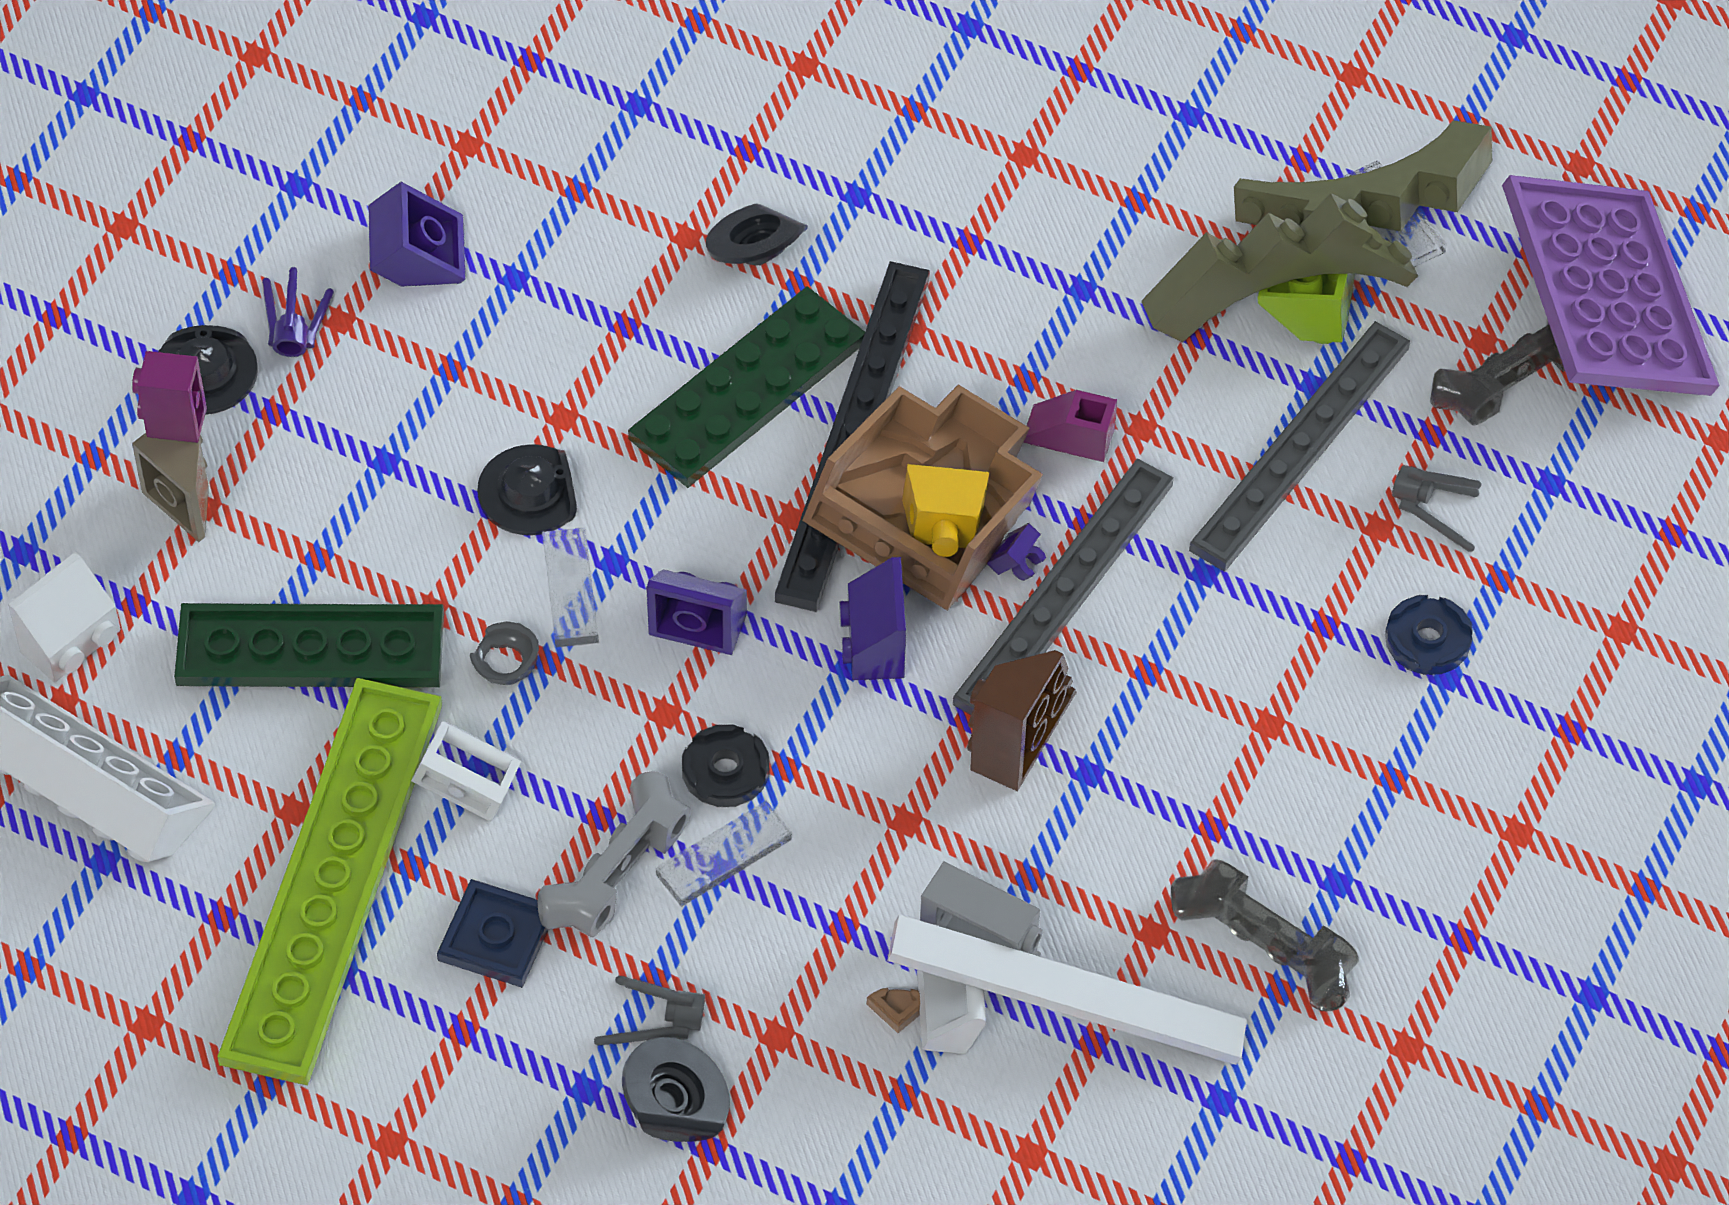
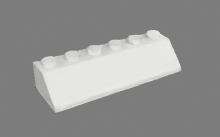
M10 675L0 676V773L11 775L22 782L23 788L29 793L48 798L58 805L57 809L61 813L83 820L92 826V831L96 835L118 842L127 848V853L131 857L142 862H151L172 856L212 811L215 802Z

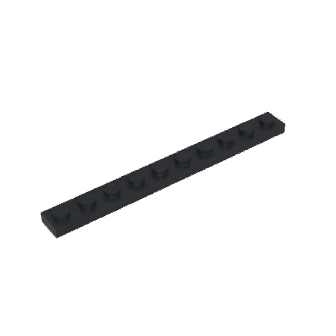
M892 261L888 264L775 591L776 603L814 612L818 610L840 544L802 520L827 459L891 395L929 283L930 270Z

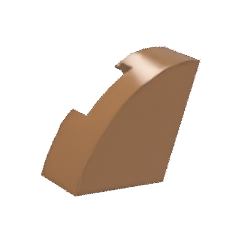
M883 988L867 996L866 1004L897 1033L901 1032L920 1016V993L918 990H889L888 988Z

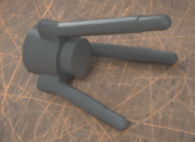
M1403 465L1398 472L1392 490V496L1401 499L1399 509L1414 514L1468 552L1474 551L1475 546L1423 510L1418 504L1420 502L1427 504L1434 488L1478 497L1480 494L1478 489L1482 485L1481 482Z
M619 975L615 979L617 984L644 994L666 999L667 1005L664 1021L673 1022V1027L597 1036L594 1039V1043L598 1046L645 1041L658 1037L688 1039L689 1029L701 1030L706 994L675 991Z

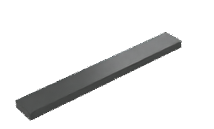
M1374 321L1192 539L1189 551L1225 572L1409 350L1410 340Z
M1138 458L1135 460L953 696V705L971 715L974 710V705L970 703L971 693L978 680H986L995 665L1042 654L1049 649L1172 488L1174 477Z

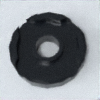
M715 725L701 730L692 738V742L688 745L687 749L685 747L682 754V779L689 792L701 802L716 807H736L753 800L764 789L769 778V752L762 739L755 734L753 737L750 733L744 732L743 727L736 725ZM721 759H731L737 763V767L732 771L722 772L717 770L714 764Z

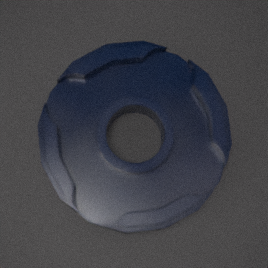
M1416 595L1403 600L1391 611L1385 630L1386 646L1394 660L1407 670L1423 675L1443 674L1456 669L1467 658L1472 645V622L1465 611L1449 599L1439 597V600L1428 598V595ZM1423 628H1431L1436 630L1440 637L1436 640H1427L1422 638L1418 631Z

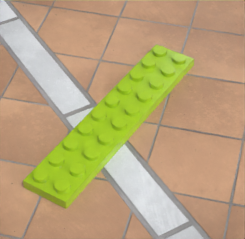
M360 678L356 679L217 1057L220 1066L308 1086L415 783L411 780L427 751L442 709L441 696Z

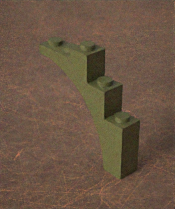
M1453 120L1437 138L1419 151L1395 163L1347 177L1310 182H1266L1240 178L1233 187L1236 222L1257 225L1270 213L1284 221L1287 218L1291 219L1300 226L1330 193L1345 201L1352 199L1361 205L1367 214L1365 220L1368 226L1400 232L1418 206L1458 212L1492 163V127Z
M1330 193L1300 226L1291 219L1287 218L1284 221L1268 213L1238 245L1227 238L1221 240L1206 232L1141 302L1154 329L1184 342L1206 321L1233 303L1262 289L1293 279L1322 274H1361L1384 278L1408 287L1418 277V274L1410 261L1412 259L1411 252L1399 241L1391 243L1382 238L1374 228L1368 226L1365 220L1367 214L1361 205L1352 199L1345 201Z

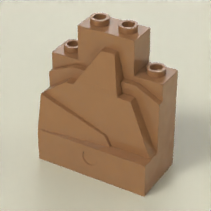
M959 384L936 408L899 386L827 459L802 521L876 567L892 557H901L903 584L948 611L984 569L988 560L1000 546L1004 535L1014 526L1018 517L1030 505L1043 474L1017 458L1029 427ZM907 464L989 472L985 502L977 535L966 548H958L954 555L942 557L934 553L932 545L923 544L910 535L902 502Z

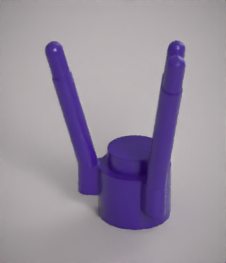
M291 267L289 270L286 311L278 321L271 281L267 277L262 281L269 326L268 345L273 347L276 353L286 357H298L306 352V348H314L316 333L334 294L333 289L328 288L308 328L305 319L301 315L295 314L298 272L296 267Z

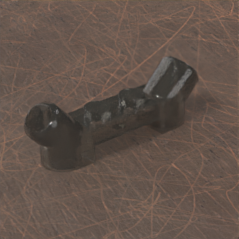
M1548 319L1546 320L1545 327L1534 334L1527 333L1523 335L1513 347L1505 352L1492 354L1485 360L1482 366L1472 372L1444 368L1438 369L1434 372L1430 403L1437 409L1458 411L1471 425H1478L1499 413L1505 390L1545 365L1553 362L1564 372L1565 369Z
M1212 860L1201 875L1177 877L1171 885V904L1174 915L1181 921L1215 917L1227 925L1231 932L1241 940H1250L1265 950L1268 956L1276 963L1288 965L1305 976L1310 1005L1320 1011L1337 1010L1348 1001L1350 991L1346 976L1359 962V956L1353 946L1343 937L1324 925L1314 937H1311L1248 896L1246 890L1249 876L1225 861Z

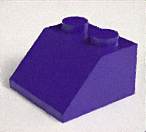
M402 181L368 205L370 271L401 287L460 284L466 280L463 214Z
M892 557L848 583V601H839L840 627H849V637H842L843 664L851 663L852 680L905 678L906 622L901 557Z
M664 569L649 579L646 586L649 635L728 655L733 654L747 615L746 589L738 588L729 582L718 583L697 578L688 572H673Z

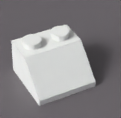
M76 551L8 604L20 652L54 683L65 674L77 670L85 658L99 647H104L112 642L116 634L121 630L115 604Z

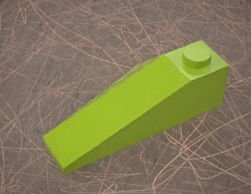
M1322 274L1293 279L1260 290L1258 293V304L1301 341H1314L1319 344L1342 343L1348 322L1355 274Z

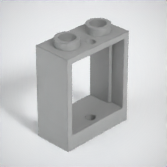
M943 861L921 895L920 921L1039 957L1041 956V952L1037 951V946L1043 934V929L1039 928V908Z

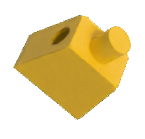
M907 464L902 502L910 535L923 544L932 545L934 553L942 557L954 555L958 548H966L977 535L985 502L989 472Z

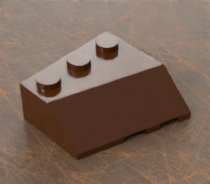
M1053 650L995 665L986 680H978L970 697V703L974 705V710L968 726L973 729L967 745V750L971 752V771L1018 792L1077 693L1076 689L1071 687L1072 677L1066 675L1068 666L1063 653Z

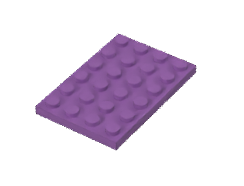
M1509 175L1502 184L1569 383L1712 396L1720 385L1649 191Z

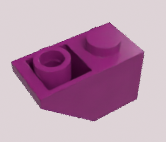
M1074 390L1034 404L1026 425L1029 427V431L1023 443L1104 462L1115 430L1117 399Z

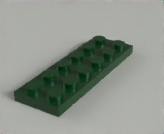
M806 286L629 428L628 439L679 482L689 488L860 348L865 331Z
M181 603L174 674L176 686L354 687L356 679L360 678L396 687H440L444 607L443 604Z

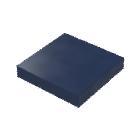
M471 879L437 951L438 961L523 988L549 930L540 922L538 900Z

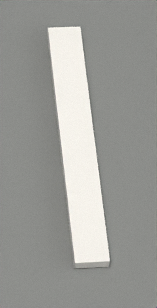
M900 914L894 923L887 960L889 962L1237 1065L1242 1058L1246 1018Z

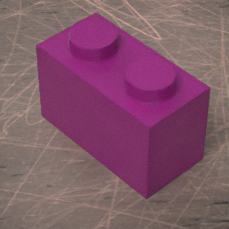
M146 351L142 368L136 367L134 370L132 391L139 395L137 416L138 419L144 420L147 437L198 443L207 410L198 357Z

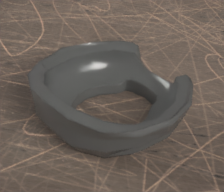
M508 621L495 623L486 628L485 636L475 653H470V660L476 671L487 681L500 685H512L528 677L535 668L539 651L538 639L530 629L520 623ZM508 647L518 651L523 660L517 670L503 674L494 671L484 659L491 648Z

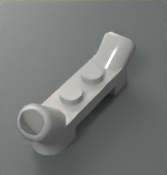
M651 771L641 773L632 781L629 789L635 815L627 825L624 823L618 825L610 838L609 846L601 855L596 853L591 857L580 881L546 885L540 889L537 902L540 922L545 928L555 929L573 926L592 938L595 937L614 916L617 895L615 886L649 846L665 854L674 844L687 825L691 808L672 797L667 776Z

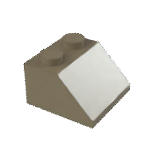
M144 433L132 443L142 493L197 542H200L205 538L209 492L206 474L208 466L202 453L201 444L203 439L201 435L198 443L149 438Z

